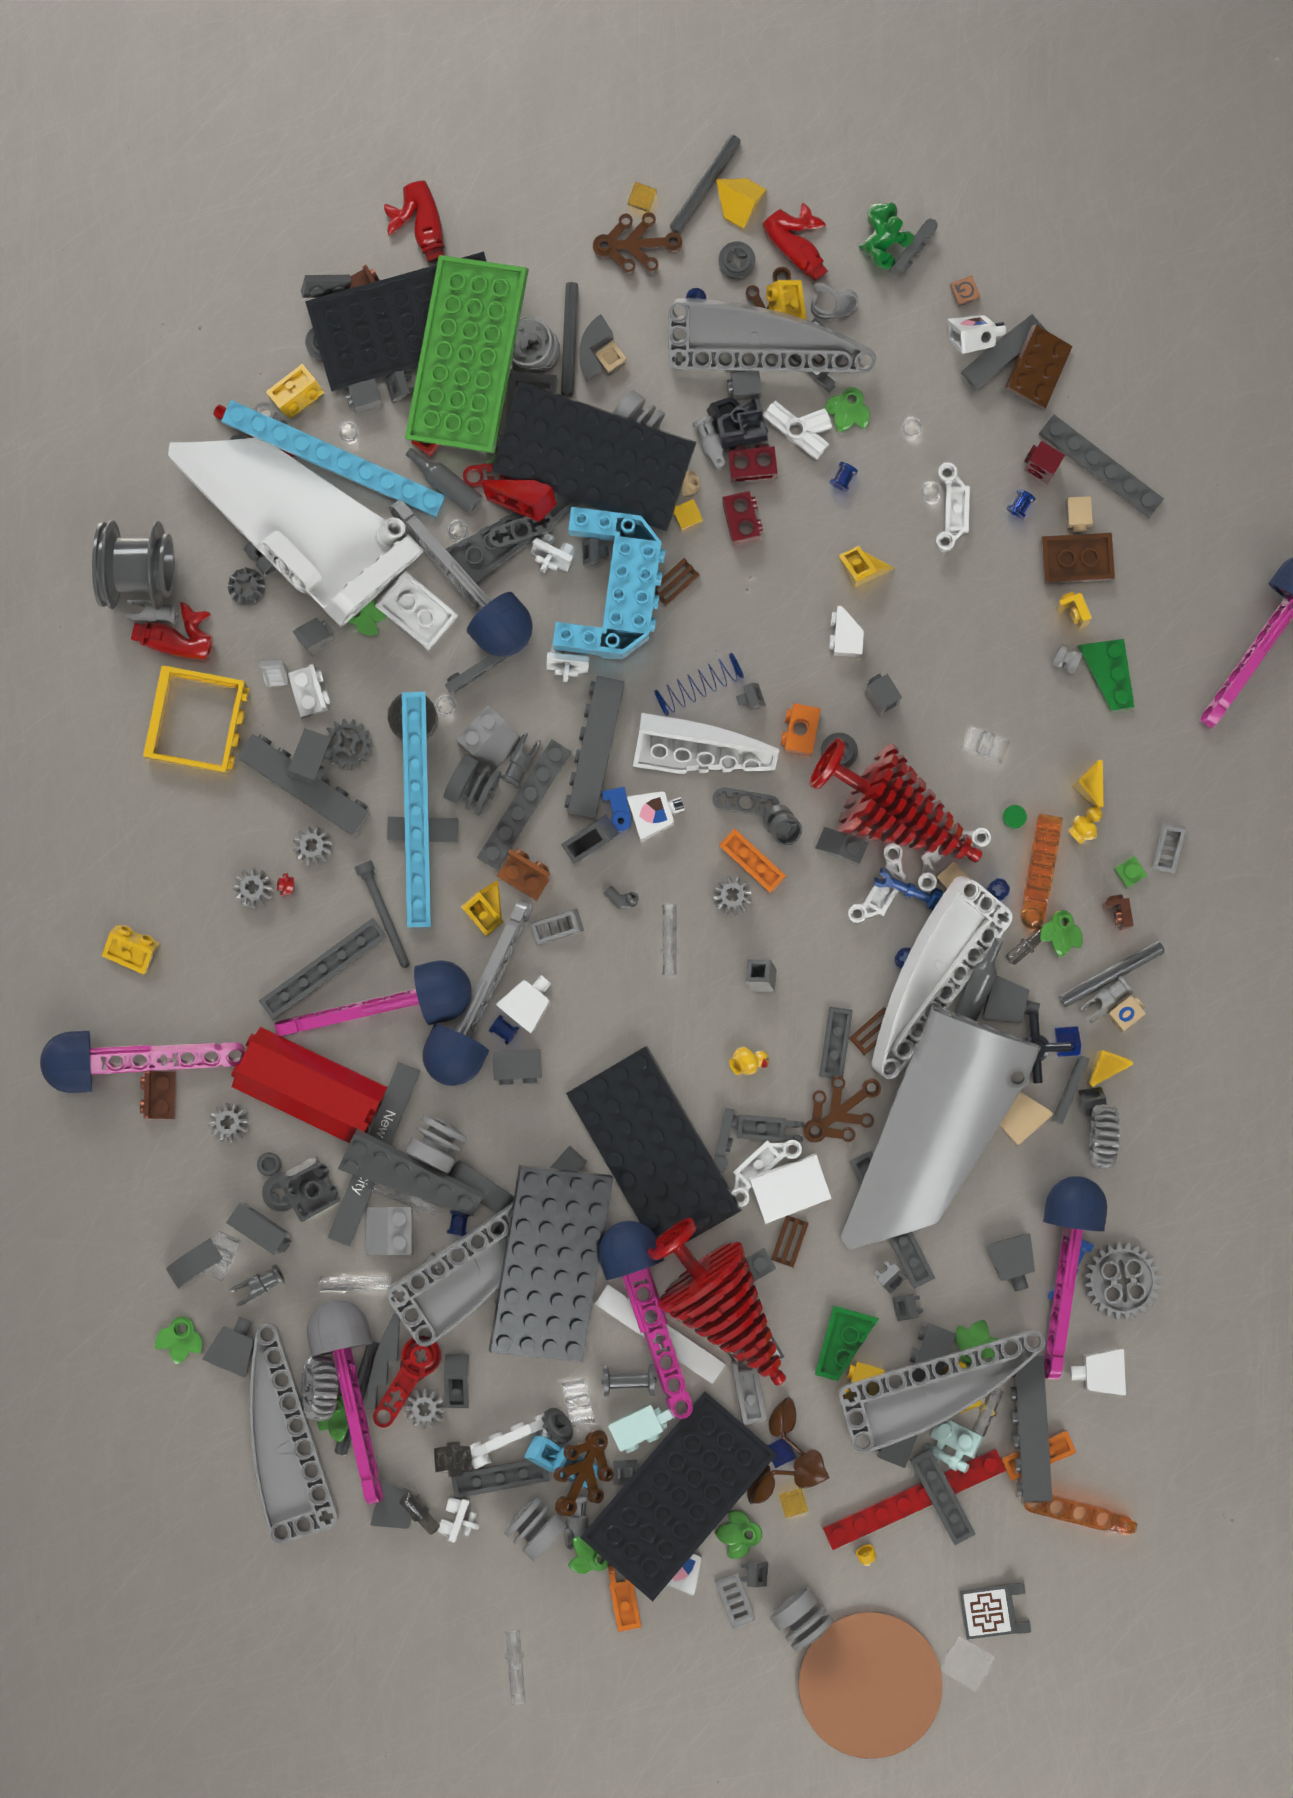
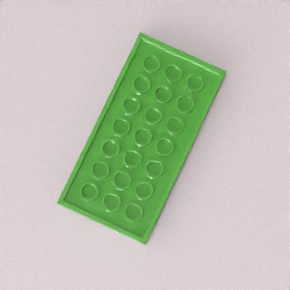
M439 255L405 439L495 453L529 272L528 268Z

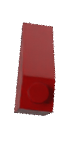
M484 480L482 482L486 500L538 522L556 506L552 487L535 480Z

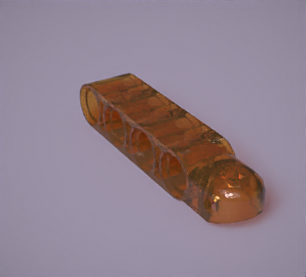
M1042 813L1038 815L1020 914L1022 924L1029 929L1040 927L1045 920L1063 817Z
M1052 1494L1051 1502L1038 1503L1035 1507H1028L1027 1503H1021L1031 1513L1125 1536L1135 1534L1138 1526L1136 1522L1126 1515L1111 1512L1101 1506ZM1054 1501H1060L1062 1504V1508L1058 1513H1052L1050 1510V1505ZM1077 1507H1083L1085 1510V1514L1081 1519H1075L1073 1516L1074 1509ZM1100 1513L1108 1515V1521L1104 1525H1098L1097 1516Z

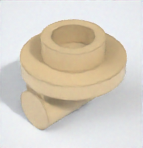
M687 471L681 489L682 497L691 496V494L699 491L700 479L693 471Z

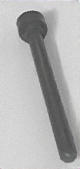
M372 860L354 867L355 871L366 882L401 967L407 968L409 960L373 877L375 875L373 871L375 867Z

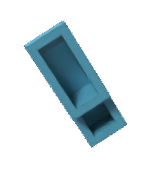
M533 1436L524 1458L551 1473H554L557 1467H566L584 1459L581 1456L576 1460L566 1459L563 1454V1447L541 1436ZM593 1464L595 1478L597 1479L599 1468ZM577 1473L571 1475L568 1481L573 1483ZM585 1479L582 1487L588 1490Z

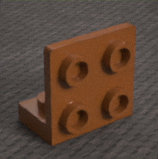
M518 848L515 851L510 849L508 851L509 857L497 877L537 901L552 878L549 873V867L539 861H536L534 864L529 860V855Z

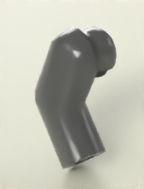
M612 886L603 893L619 909L632 908L637 905L639 900L637 893L619 894Z

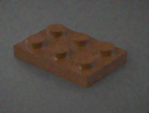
M1032 325L1005 388L1038 408L1046 409L1073 346L1040 326Z
M1112 533L1041 537L1044 584L1109 581L1115 579Z

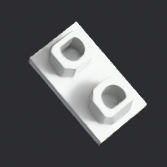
M548 533L542 535L539 539L535 538L530 554L536 557V562L542 564L540 571L545 573L548 568L554 571L559 568L568 572L573 559L574 546L563 543L561 548L558 549L552 546L555 538Z
M552 646L551 651L547 652L546 670H555V675H564L563 682H568L569 676L578 677V673L588 674L589 656L576 652L573 655L565 654V651L553 650Z
M465 1497L462 1500L449 1498L445 1510L457 1514L455 1522L442 1519L438 1528L439 1533L449 1537L448 1541L455 1543L461 1525L465 1526L462 1534L469 1536L471 1528L479 1529L480 1524L474 1522L477 1513L470 1511L468 1518H464L470 1499Z

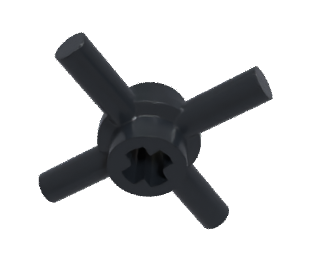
M1032 1012L1029 1013L1030 1035L1024 1040L1037 1043L1041 1047L1032 1068L1033 1083L1039 1084L1043 1083L1041 1061L1046 1059L1049 1052H1072V1043H1049L1046 1037L1040 1035L1039 1013Z

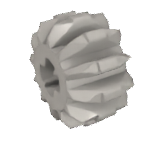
M308 826L306 827V835L301 830L298 831L302 839L294 838L293 842L300 846L294 847L292 850L294 853L301 852L296 858L299 861L305 858V865L308 866L311 859H313L314 865L318 866L319 857L322 861H327V858L323 855L324 852L327 854L332 853L331 849L325 848V846L331 845L332 841L325 840L328 836L326 831L319 835L320 827H316L314 833H312L311 827ZM310 841H312L313 843L317 841V849L315 851H313L312 849H310V852L307 851L309 849L308 843Z
M251 868L250 876L243 870L242 875L245 878L243 880L240 877L235 878L237 882L241 883L240 885L233 886V890L241 891L235 895V898L237 900L243 898L241 903L243 906H246L249 901L251 908L256 907V901L261 906H264L265 903L262 898L271 899V896L266 891L274 890L273 886L266 885L271 881V878L266 877L263 879L265 875L263 870L257 876L255 868ZM253 882L259 887L258 891L255 890V894L248 890V886H252L251 883Z
M727 876V885L722 880L718 881L723 889L717 887L713 889V892L721 894L713 897L714 902L721 901L716 908L720 910L723 906H726L725 915H728L730 908H733L734 916L738 915V906L745 912L746 907L742 902L751 904L752 900L744 896L751 895L752 890H743L748 886L747 881L741 886L738 885L740 882L739 876L736 877L735 883H732L731 876ZM732 890L733 893V890L738 892L736 896L738 900L733 901L732 899L729 901L727 899V891Z
M227 1102L224 1104L225 1111L220 1106H216L219 1115L211 1113L210 1117L216 1119V1122H209L208 1126L217 1127L211 1132L213 1136L221 1132L219 1141H223L227 1135L228 1142L232 1143L233 1134L240 1140L242 1136L238 1131H248L246 1127H242V1123H249V1119H241L246 1114V1111L241 1110L237 1113L239 1109L238 1104H234L232 1109H230V1104ZM228 1116H231L230 1119L234 1120V1124L230 1125V1129H227L228 1126L223 1124V1121H227Z
M424 1388L423 1396H421L418 1390L414 1391L417 1400L410 1396L407 1398L413 1406L407 1405L405 1410L412 1411L413 1413L406 1416V1418L409 1420L415 1416L416 1420L413 1422L415 1427L419 1424V1421H422V1429L427 1428V1421H429L432 1427H435L436 1423L433 1417L439 1421L443 1419L437 1411L444 1412L445 1407H438L437 1404L443 1402L444 1399L441 1397L435 1401L433 1398L437 1395V1391L434 1390L431 1396H428V1388ZM426 1402L429 1404L428 1409L431 1410V1413L428 1414V1412H426L425 1415H423L421 1413L422 1409L421 1407H419L420 1403L424 1405Z

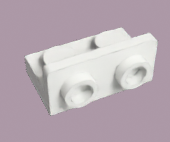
M312 663L309 664V667L288 673L301 719L328 711L327 704H330L327 690L322 691L320 682H323L324 679L320 668L316 669Z

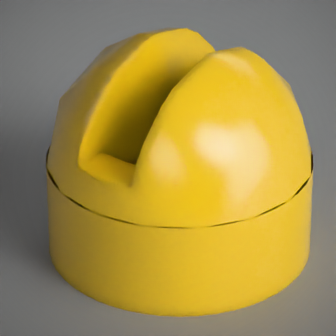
M863 1545L856 1551V1556L862 1565L870 1566V1563L876 1561L877 1556L872 1545Z

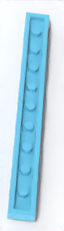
M230 400L221 420V423L396 501L402 500L407 506L436 518L445 495L233 400Z
M402 692L407 927H431L426 692Z

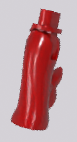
M426 181L409 183L403 187V206L401 209L384 204L385 213L391 219L387 227L388 235L393 234L404 222L409 220L417 208L414 227L416 242L422 249V254L426 255L428 263L438 261L439 255L445 256L443 251L445 245L443 243L442 225L435 200Z
M805 203L801 204L798 218L779 209L762 223L764 231L773 244L801 271L804 272L806 270L805 276L809 275L816 282L828 272L822 264L824 260L821 258L817 248L807 239L789 232L817 229L826 226L822 219L812 216L810 208Z
M180 602L181 615L189 639L168 624L153 622L151 624L149 622H145V624L134 623L131 640L140 642L141 646H147L156 651L178 657L201 660L209 659L213 636L203 632L198 627L202 621L211 615L207 611L200 610L194 612L188 604Z

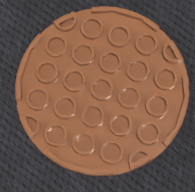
M859 1612L837 1619L819 1639L809 1645L800 1668L799 1697L809 1724L828 1745L844 1754L858 1758H885L908 1749L928 1731L940 1707L942 1675L939 1662L932 1647L925 1637L912 1625L893 1615L877 1612Z

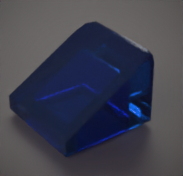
M1078 1026L1055 1028L1056 1043H1072V1052H1056L1057 1056L1080 1055L1081 1040Z

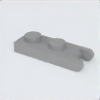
M736 1360L731 1361L742 1424L748 1425L767 1421L757 1368L738 1370Z

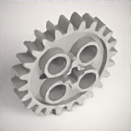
M1118 1242L1115 1249L1111 1245H1107L1106 1253L1099 1249L1098 1252L1101 1257H1091L1095 1264H1087L1086 1266L1091 1270V1273L1084 1274L1085 1277L1090 1278V1282H1086L1083 1285L1091 1288L1086 1293V1296H1094L1090 1303L1092 1305L1099 1303L1097 1311L1101 1312L1106 1309L1107 1317L1114 1312L1115 1319L1118 1320L1122 1313L1125 1320H1129V1313H1132L1137 1318V1310L1140 1309L1143 1313H1146V1304L1154 1306L1150 1299L1151 1297H1159L1154 1292V1289L1161 1288L1160 1285L1155 1284V1281L1161 1279V1276L1154 1274L1159 1267L1151 1266L1155 1259L1145 1258L1148 1251L1145 1250L1139 1254V1246L1136 1245L1131 1250L1130 1243H1126L1124 1249H1122L1121 1244ZM1119 1260H1122L1123 1263V1278L1128 1279V1282L1124 1283V1290L1127 1298L1126 1302H1123L1122 1300V1285L1117 1284V1280L1121 1279L1120 1268L1118 1265ZM1132 1261H1135L1139 1267L1134 1275H1131L1127 1270L1128 1264ZM1107 1264H1112L1115 1268V1273L1111 1277H1107L1104 1274V1267ZM1138 1285L1141 1288V1295L1134 1299L1130 1295V1289L1132 1286ZM1114 1287L1118 1292V1296L1115 1300L1110 1301L1106 1296V1292L1109 1288Z

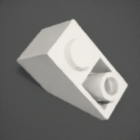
M837 606L836 612L831 614V626H835V633L830 635L829 649H833V656L861 658L864 631L842 606Z

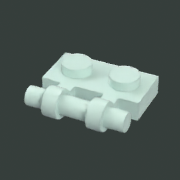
M948 1419L936 1425L930 1437L938 1440L937 1445L934 1447L927 1443L923 1451L931 1448L937 1461L940 1460L948 1464L949 1468L954 1471L960 1470L966 1473L969 1464L963 1462L965 1455L971 1458L975 1457L984 1436ZM946 1446L957 1450L954 1456L944 1452Z

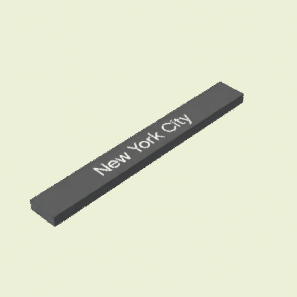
M398 1062L369 1135L391 1146L420 1070ZM352 1175L327 1238L350 1247L376 1182Z

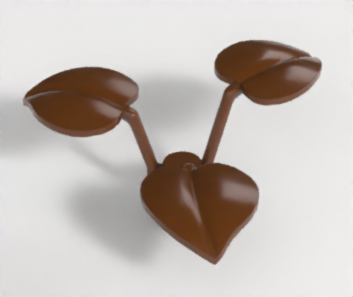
M790 1397L782 1400L773 1410L769 1419V1431L775 1437L781 1435L782 1439L798 1452L801 1457H798L794 1462L795 1471H771L768 1465L747 1490L748 1501L751 1505L763 1503L772 1495L775 1488V1479L773 1477L775 1475L794 1476L795 1484L803 1489L816 1486L829 1479L821 1453L814 1449L806 1453L803 1452L786 1435V1433L794 1429L796 1424V1408Z

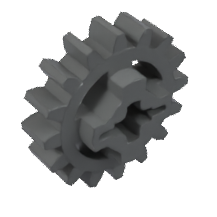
M344 718L341 725L335 721L334 729L326 728L330 733L328 737H331V746L334 736L336 734L338 736L336 744L333 745L334 749L330 763L334 765L338 762L339 769H342L345 764L349 770H352V764L354 763L361 767L359 761L361 759L367 761L368 759L365 754L372 753V749L367 747L373 743L372 739H366L370 735L369 730L363 732L364 725L361 723L356 726L354 719L348 724ZM351 729L358 733H354L352 735L346 733L344 730ZM342 736L351 742L352 753L346 747H342L344 746ZM363 741L362 749L360 753L357 754V747ZM341 754L348 755L350 759H342L338 756Z

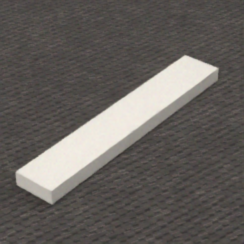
M608 1284L595 1304L645 1338L644 1333L640 1332L630 1299ZM647 1311L645 1313V1320L652 1324L655 1322L656 1316ZM666 1324L677 1360L713 1384L726 1364ZM656 1333V1338L653 1339V1342L658 1343L663 1351H668L667 1348L661 1347L660 1341L663 1340V1336H658Z

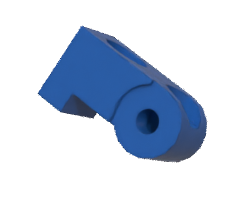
M625 787L601 791L603 802L610 801L612 824L618 832L627 831L631 825V817Z

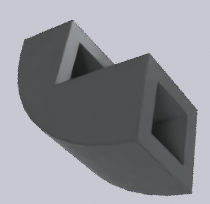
M601 314L588 325L580 342V367L586 382L602 373V367L593 351L614 339L612 330Z
M210 1238L177 1259L166 1270L179 1289L197 1278L203 1271L220 1262L223 1258Z

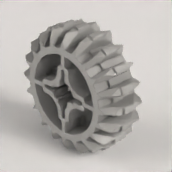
M1096 1105L1092 1110L1089 1129V1160L1093 1167L1102 1169L1113 1168L1116 1163L1119 1147L1120 1119L1118 1109L1115 1106Z
M310 1357L303 1367L304 1372L302 1373L301 1400L304 1414L310 1420H329L335 1411V1404L337 1403V1369L335 1368L334 1361L329 1357Z

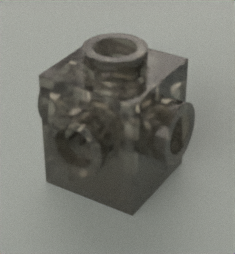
M448 1442L444 1447L434 1448L435 1472L448 1473V1477L463 1476V1472L472 1470L470 1446H461L460 1442Z

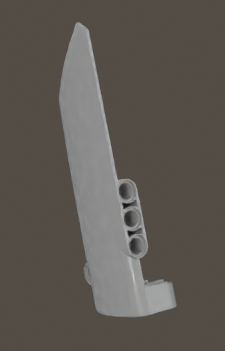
M931 1006L923 1026V1033L915 1053L912 1054L890 1108L888 1119L840 1236L848 1250L899 1236L939 1222L1020 1090L1028 1083L1029 1075L1041 1048L1040 1046L942 1007ZM1015 1071H1021L1024 1074V1078L1019 1082L1011 1079V1075Z

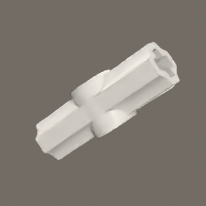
M774 401L763 414V418L783 433L788 441L798 445L815 460L820 458L829 446V443L818 435V433L832 428L829 415L825 409L796 418L777 401ZM792 426H798L802 429V433L793 435L789 429Z

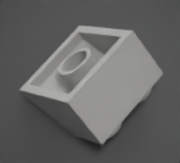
M487 706L459 735L456 741L473 758L479 760L481 766L484 768L490 766V774L492 775L515 750L521 737L493 709Z
M366 1207V1255L414 1254L413 1207Z

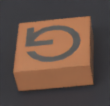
M973 276L950 284L958 307L981 297Z

